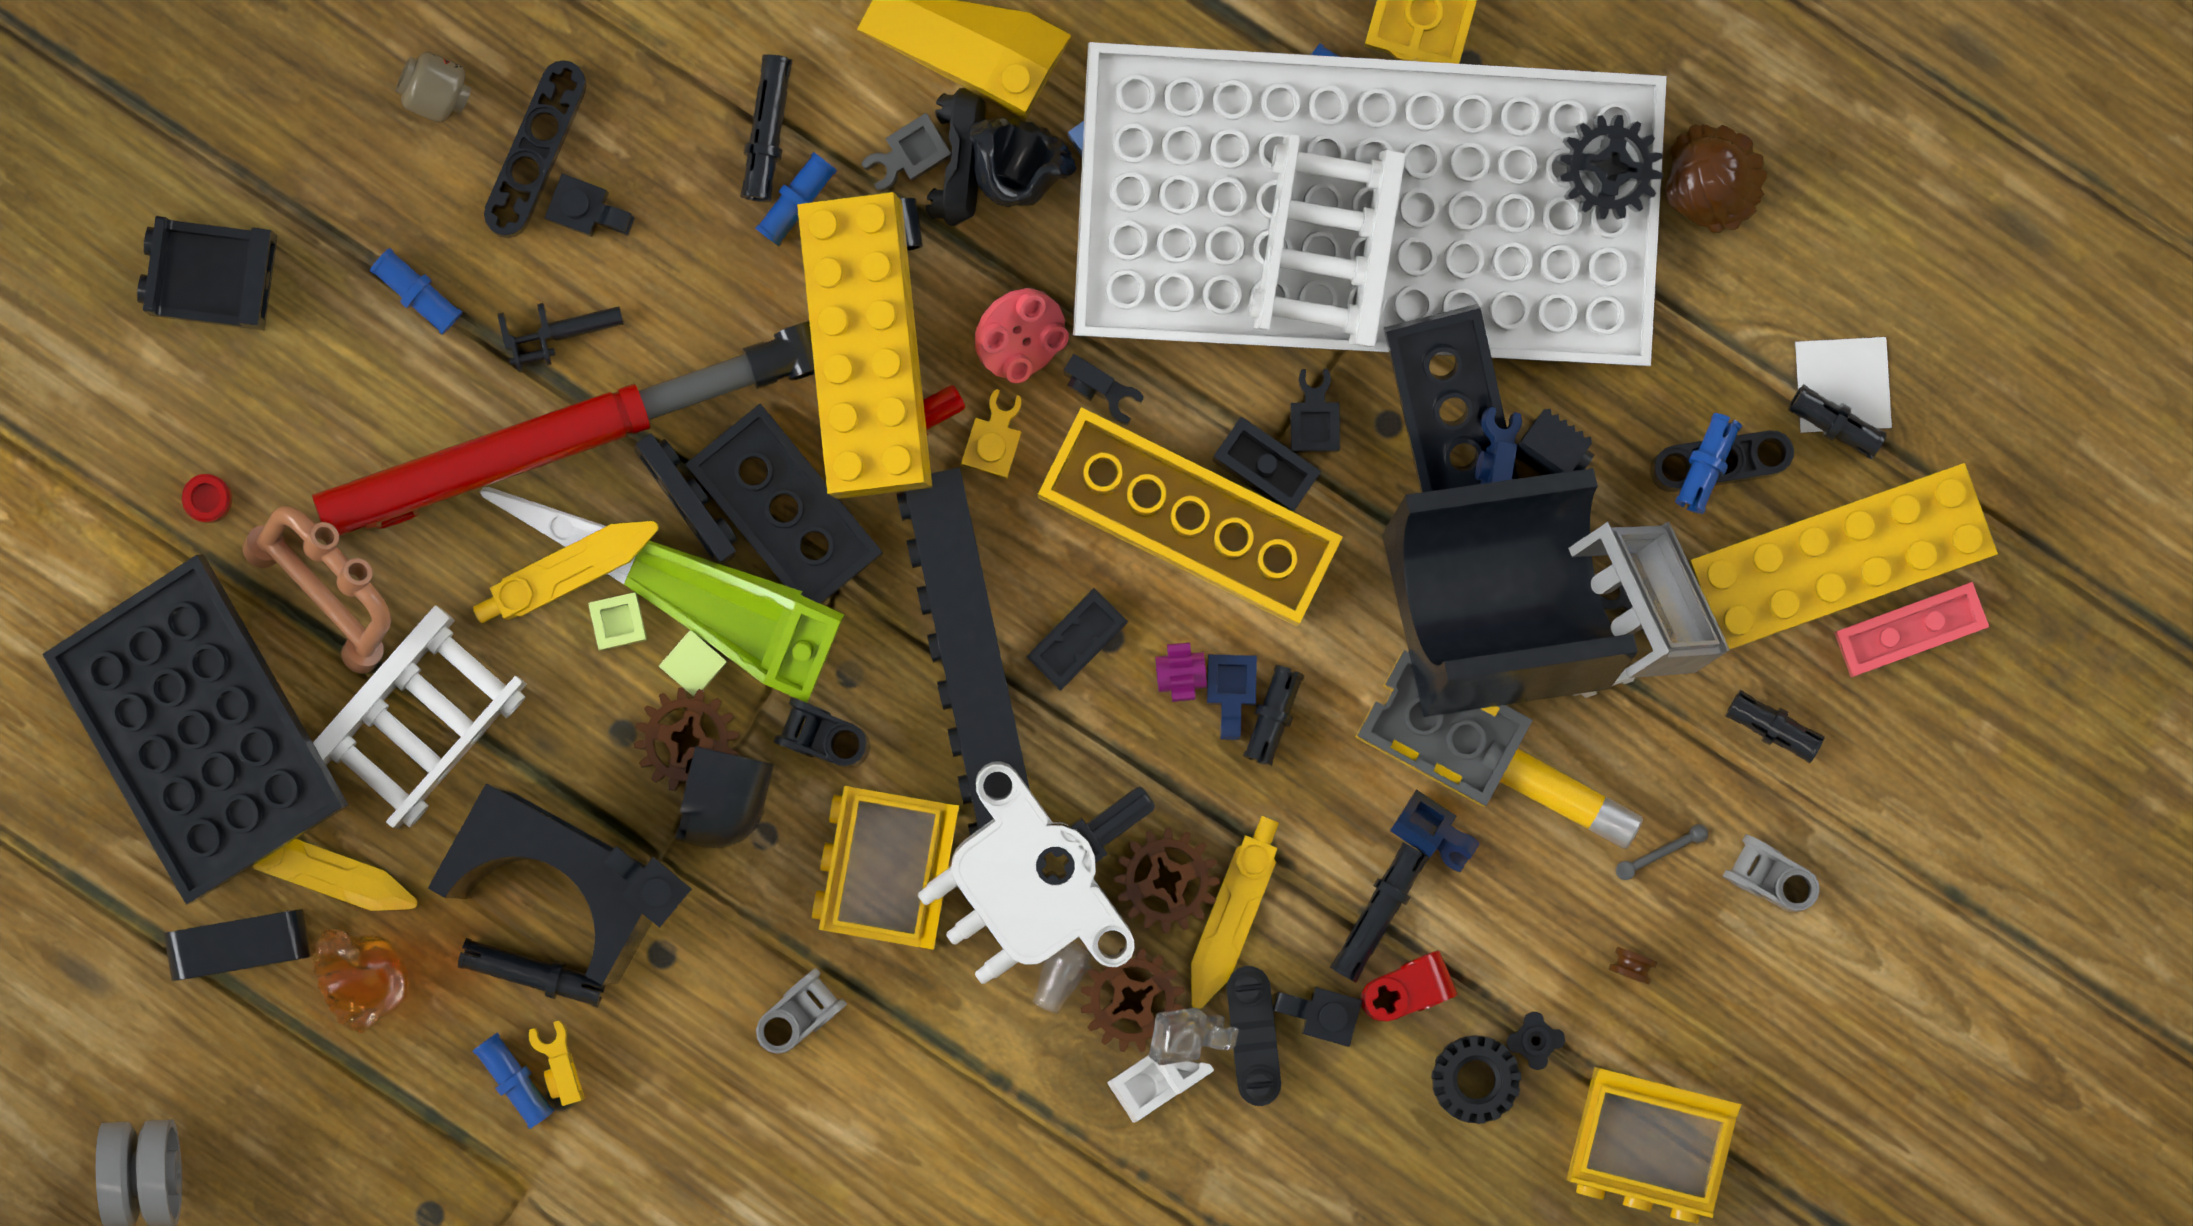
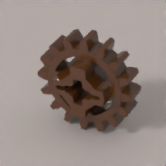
M678 688L677 700L671 701L665 693L660 694L659 698L662 707L657 710L647 705L644 710L651 717L649 723H636L635 726L639 731L645 733V740H639L634 743L635 749L646 750L647 756L639 762L640 766L645 768L654 765L656 770L651 780L655 783L662 780L665 776L669 777V790L676 791L681 781L687 784L689 775L687 771L690 768L695 747H689L686 754H683L682 761L680 762L682 756L680 753L681 745L675 742L674 739L677 733L685 734L687 728L691 726L692 720L693 736L700 739L698 746L738 755V752L728 747L729 741L740 738L739 732L728 731L726 727L735 718L734 715L727 713L720 716L718 710L723 701L716 698L709 705L704 703L705 691L698 689L694 699H688L685 688ZM681 708H687L683 719L670 726L660 724L669 713ZM705 713L714 721L718 729L719 741L709 738L702 726ZM655 740L665 743L672 756L669 768L659 758L655 748Z
M1165 828L1163 839L1160 840L1156 839L1151 830L1147 831V844L1142 847L1139 843L1132 841L1129 845L1135 853L1133 858L1120 857L1118 860L1122 866L1127 868L1126 874L1115 876L1114 882L1126 884L1127 891L1117 897L1118 901L1131 900L1134 906L1127 915L1133 918L1140 912L1146 916L1144 928L1149 929L1154 921L1157 920L1161 921L1163 933H1169L1171 921H1178L1180 927L1186 930L1188 929L1187 916L1193 914L1196 918L1202 920L1205 915L1199 907L1201 903L1214 904L1216 901L1211 894L1207 893L1208 886L1220 884V879L1208 876L1207 871L1217 864L1216 859L1204 861L1200 855L1204 852L1207 845L1204 842L1195 848L1188 845L1191 833L1187 831L1181 836L1180 840L1173 839L1171 828ZM1169 847L1181 850L1190 856L1193 861L1184 865L1168 859L1164 848ZM1148 854L1152 865L1150 872L1145 880L1134 884L1136 868L1141 859ZM1157 858L1162 860L1163 866H1166L1170 873L1178 871L1181 880L1175 883L1176 892L1174 894L1177 899L1176 903L1173 902L1171 895L1167 894L1164 888L1156 890L1153 884V880L1160 877L1158 870L1160 866ZM1200 877L1198 893L1194 900L1186 906L1182 895L1188 881ZM1151 895L1166 901L1170 913L1156 912L1147 907L1141 899Z
M1140 948L1136 958H1130L1123 965L1118 967L1105 966L1102 972L1089 969L1088 974L1095 980V984L1093 987H1081V993L1091 996V1003L1082 1006L1081 1013L1094 1014L1096 1019L1088 1025L1090 1031L1097 1030L1100 1027L1105 1030L1101 1043L1106 1045L1115 1037L1120 1039V1051L1125 1052L1129 1041H1136L1140 1052H1144L1146 1050L1145 1039L1152 1037L1156 1043L1161 1045L1164 1041L1160 1031L1164 1027L1168 1030L1176 1031L1178 1027L1170 1020L1171 1014L1184 1013L1185 1008L1175 1004L1174 997L1181 995L1185 991L1184 987L1171 986L1170 980L1178 973L1176 969L1166 972L1160 969L1164 959L1163 956L1159 955L1152 962L1146 961V950ZM1140 967L1154 975L1144 982L1131 980L1122 968ZM1108 978L1115 988L1113 1000L1110 1005L1101 1010L1100 992ZM1129 986L1135 992L1153 986V989L1147 992L1146 997L1141 1000L1144 1008L1141 1012L1135 1013L1133 1009L1129 1008L1125 1011L1120 1010L1116 1014L1112 1013L1124 999V995L1121 992L1124 988ZM1164 990L1165 1007L1160 1019L1157 1021L1151 1013L1152 1001L1155 995ZM1121 1018L1135 1020L1143 1031L1137 1033L1123 1032L1111 1024Z

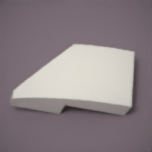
M1150 1054L1108 1081L1107 1084L1132 1122L1135 1123L1212 1073L1214 1069L1210 1064L1194 1063L1176 1059L1165 1054L1157 1056Z

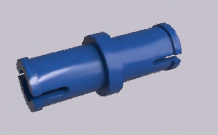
M813 152L811 158L789 186L783 184L778 191L782 195L761 223L757 224L755 229L779 247L782 244V240L799 220L797 204L813 202L829 179L838 170Z
M391 248L387 249L370 268L371 273L377 275L402 298L400 303L407 309L412 306L437 328L440 334L443 335L461 316L462 311L453 306L430 285L432 280L426 274L418 275Z
M1713 413L1699 450L1693 451L1689 458L1692 466L1679 496L1675 499L1676 504L1681 507L1689 504L1686 510L1704 514L1706 504L1718 477L1724 476L1727 471L1726 458L1738 431L1742 427L1741 423L1736 420L1728 423L1730 420L1729 416Z
M498 1032L472 1050L497 1082L498 1086L495 1089L499 1095L506 1094L528 1124L527 1127L529 1129L555 1111L529 1078V1075L532 1074L527 1065L523 1068L500 1038Z

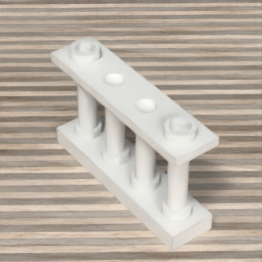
M1289 134L1284 136V143H1276L1273 152L1271 172L1279 174L1260 289H1252L1248 317L1255 318L1254 329L1259 330L1270 329L1272 316L1343 327L1344 333H1350L1349 344L1375 347L1406 153L1385 150L1379 153L1378 160L1372 159L1369 164L1298 152L1301 135ZM1295 171L1367 183V188L1374 189L1371 208L1364 207L1363 211L1360 212L1290 200ZM1287 219L1359 231V236L1366 237L1363 256H1356L1355 260L1284 249L1283 242ZM1279 268L1351 279V284L1358 285L1355 305L1348 304L1347 308L1275 297Z
M436 605L313 742L325 765L331 760H334L337 764L342 761L396 809L386 821L395 829H399L404 823L409 828L412 827L428 809L429 806L424 802L428 795L500 714L507 719L526 698L521 691L527 683L521 678L514 676L507 685L503 684L451 638L453 632L448 628L455 620ZM428 650L433 654L439 652L493 700L474 722L419 674L421 669L416 664ZM396 687L401 691L405 688L409 690L461 736L442 759L387 711L389 705L384 700ZM364 723L369 727L374 724L428 772L427 776L410 795L354 747L357 742L352 736Z

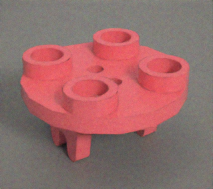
M1030 288L1010 291L995 300L982 315L975 331V350L980 362L998 377L1007 378L1011 383L1017 384L1026 381L1030 375L1045 367L1055 354L1064 349L1068 343L1069 333L1065 328V318L1059 304L1045 292Z

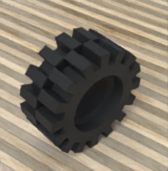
M1477 1035L1458 1038V1040L1444 1047L1443 1052L1435 1060L1436 1063L1434 1070H1432L1431 1079L1433 1081L1432 1089L1434 1095L1445 1111L1460 1121L1483 1124L1491 1120L1495 1121L1512 1108L1513 1102L1520 1092L1521 1072L1518 1070V1062L1507 1047L1494 1039ZM1473 1060L1487 1063L1495 1075L1493 1089L1488 1095L1479 1099L1465 1096L1460 1091L1457 1083V1076L1461 1067Z

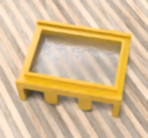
M844 786L843 795L834 794L829 823L837 824L834 843L825 842L820 871L829 872L826 891H816L812 911V919L820 920L819 930L935 950L944 896L940 899H935L928 905H924L918 897V892L924 889L927 883L949 868L960 806Z
M1594 1067L1566 1180L1577 1183L1575 1193L1604 1200L1606 1191L1624 1195L1623 1205L1648 1212H1651L1653 1203L1671 1207L1670 1217L1695 1224L1699 1223L1700 1215L1713 1218V1211L1736 1118L1742 1104Z

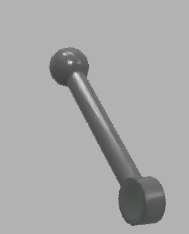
M1696 824L1691 827L1688 834L1631 863L1629 861L1620 862L1616 867V875L1622 880H1629L1634 876L1636 870L1692 842H1704L1708 838V829L1702 824Z

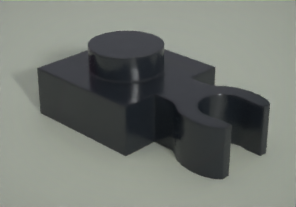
M1302 369L1299 374L1298 383L1300 390L1305 396V403L1290 404L1291 451L1294 453L1339 452V402H1325V393L1331 382L1330 372L1328 369H1323V384L1318 388H1312L1308 386L1305 380L1306 369Z

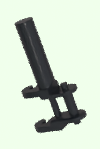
M539 303L537 307L542 327L536 333L515 337L510 335L504 312L498 313L505 349L507 351L513 350L514 358L509 359L510 365H516L518 372L523 371L522 364L545 359L548 365L552 364L550 356L556 354L554 348H548L547 341L553 339L559 341L624 325L620 306L549 323L544 303ZM540 339L541 350L520 354L518 344Z

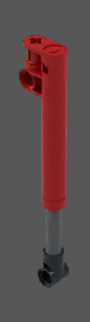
M803 322L783 329L774 334V340L765 343L762 341L742 348L743 355L638 391L636 384L633 383L617 389L618 392H607L355 479L349 483L312 494L320 522L333 525L338 531L339 536L363 527L367 530L377 527V529L391 527L418 516V509L625 438L627 437L626 434L632 433L634 435L651 429L649 423L651 419L754 384L756 389L776 383L778 382L777 380L787 376L790 381L815 374L810 322Z

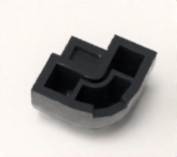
M695 746L680 809L682 818L679 829H677L676 841L704 848H725L744 841L758 827L765 812L763 809L774 764L747 756Z

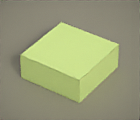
M636 592L588 603L600 651L647 640Z
M690 630L659 667L694 697L698 689L704 690L728 662Z

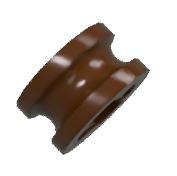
M1617 947L1615 953L1618 955V960L1616 963L1610 964L1608 970L1649 985L1651 979L1648 976V971L1651 968H1656L1658 962Z

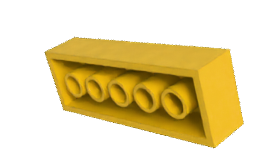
M894 192L797 204L827 494L836 499L932 488L902 200Z
M1082 407L1038 493L1039 499L1297 627L1343 536Z
M1965 463L1697 557L1688 562L1731 650L1982 561L1998 553Z

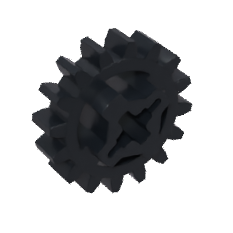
M1603 115L1593 118L1594 129L1592 130L1584 122L1578 124L1576 130L1580 138H1564L1562 142L1570 149L1569 155H1561L1556 158V162L1567 166V172L1556 177L1557 182L1570 183L1571 188L1566 192L1564 198L1570 200L1579 197L1581 202L1578 212L1581 214L1595 207L1597 220H1605L1609 209H1612L1616 220L1626 217L1625 206L1627 205L1634 212H1640L1643 209V205L1639 197L1642 195L1643 197L1653 198L1657 194L1649 186L1650 180L1663 178V173L1652 169V163L1663 158L1662 153H1650L1648 146L1653 143L1655 137L1649 135L1640 138L1638 133L1641 123L1638 121L1624 128L1623 115L1613 116L1610 126H1607ZM1604 135V139L1601 140L1600 149L1593 154L1582 153L1589 142L1596 137ZM1627 142L1634 148L1639 162L1633 161L1627 152ZM1612 156L1611 162L1613 165L1628 171L1610 175L1607 179V171L1600 169V166L1591 164L1609 160ZM1580 173L1586 174L1593 184L1592 193L1583 184ZM1626 181L1637 182L1627 195L1615 200V196L1618 195L1619 186Z

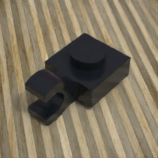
M562 173L545 219L592 237L597 224L629 236L635 217L629 212L605 205L609 195L607 190Z
M1075 354L1072 355L1063 370L1064 375L1070 378L1067 387L1090 401L1095 394L1104 400L1106 399L1112 418L1120 424L1128 425L1131 418L1120 412L1118 408L1119 402L1126 397L1132 398L1140 404L1144 400V396L1140 391L1118 383L1113 377Z
M616 846L604 860L606 865L630 883L621 896L659 928L692 890V888L654 857L643 868Z
M1314 987L1311 1000L1277 992L1273 1011L1305 1019L1301 1034L1350 1047L1362 1000Z

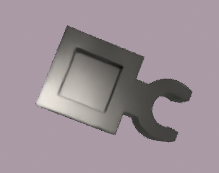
M925 113L885 138L892 148L891 152L886 155L883 153L871 154L861 164L866 170L873 168L877 164L886 166V177L875 184L878 191H886L895 185L900 172L905 170L909 178L914 181L949 159L952 152L929 115Z

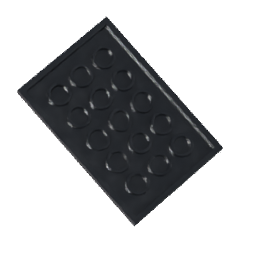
M204 554L195 555L42 654L186 905L201 899L349 806Z

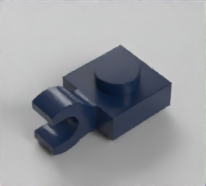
M1490 407L1484 412L1481 426L1486 436L1489 437L1491 445L1487 447L1486 452L1482 451L1477 461L1475 478L1476 480H1481V484L1512 480L1518 445L1515 444V438L1522 425L1520 413L1515 412L1511 414L1508 428L1501 429L1495 423L1496 408Z
M1208 654L1207 705H1221L1220 740H1240L1241 705H1256L1257 656Z
M1417 789L1390 829V832L1428 857H1431L1435 850L1438 849L1443 862L1457 872L1462 871L1468 859H1471L1480 844L1471 835L1451 826L1457 817L1455 814Z

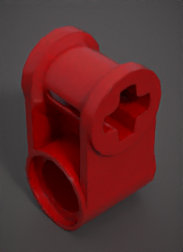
M1440 950L1405 963L1395 971L1373 979L1365 985L1361 992L1360 1000H1362L1361 1007L1367 1016L1373 1020L1388 1022L1417 1010L1419 1012L1457 996L1458 993ZM1379 987H1382L1385 992L1393 991L1395 993L1396 999L1390 1002L1391 1011L1388 1013L1384 1008H1375L1373 1006L1372 1000L1379 997L1377 990Z

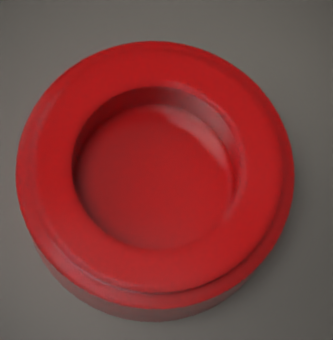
M200 474L191 478L182 491L181 498L184 510L190 517L199 522L213 523L221 520L227 515L232 505V493L229 486L224 480L212 474Z

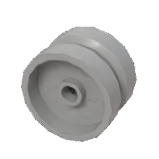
M174 1120L145 1121L139 1136H137L130 1122L101 1123L97 1137L95 1168L98 1209L103 1226H134L138 1220L140 1210L148 1226H176L180 1218L182 1203V1161L180 1141Z

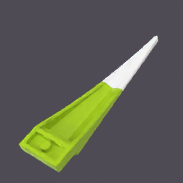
M484 487L480 491L483 498L565 547L606 527L490 487ZM648 541L630 563L608 573L697 634L761 683L806 703L813 693L845 615L802 596V591L652 541Z

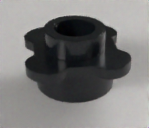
M1539 1012L1526 1014L1524 1024L1517 1033H1511L1507 1038L1508 1049L1514 1053L1519 1052L1528 1060L1529 1067L1534 1070L1544 1069L1548 1064V1057L1555 1049L1562 1048L1565 1043L1564 1033L1547 1025L1544 1022L1543 1015ZM1534 1036H1538L1541 1040L1537 1046L1531 1042Z

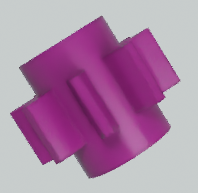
M1190 642L1167 644L1168 655L1155 656L1158 692L1171 691L1172 702L1195 700V689L1207 688L1204 652L1191 653Z

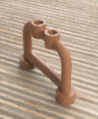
M291 506L277 508L272 512L265 525L257 526L249 532L243 543L244 557L250 564L258 568H268L278 563L348 638L341 651L342 661L345 666L356 673L372 671L383 656L384 647L382 639L390 628L391 615L384 598L369 582L373 574L371 566L363 559L353 558L348 560L336 547L339 541V534L333 525L325 522L315 525L303 512ZM287 526L303 539L304 552L310 559L323 561L337 576L338 589L344 595L356 596L366 607L372 619L366 629L285 543L282 534ZM316 538L323 540L326 545L320 544ZM349 574L357 576L360 581L354 580Z

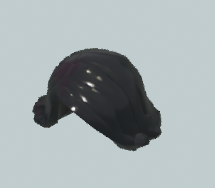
M996 117L991 120L983 119L972 123L970 126L969 139L973 142L975 152L974 170L976 181L985 196L997 205L1005 207L1034 205L1043 198L1045 193L1058 179H1066L1077 168L1074 159L1071 157L1072 153L1065 146L1063 140L1051 135L1047 128L1039 127L1033 122H1022L1017 118Z

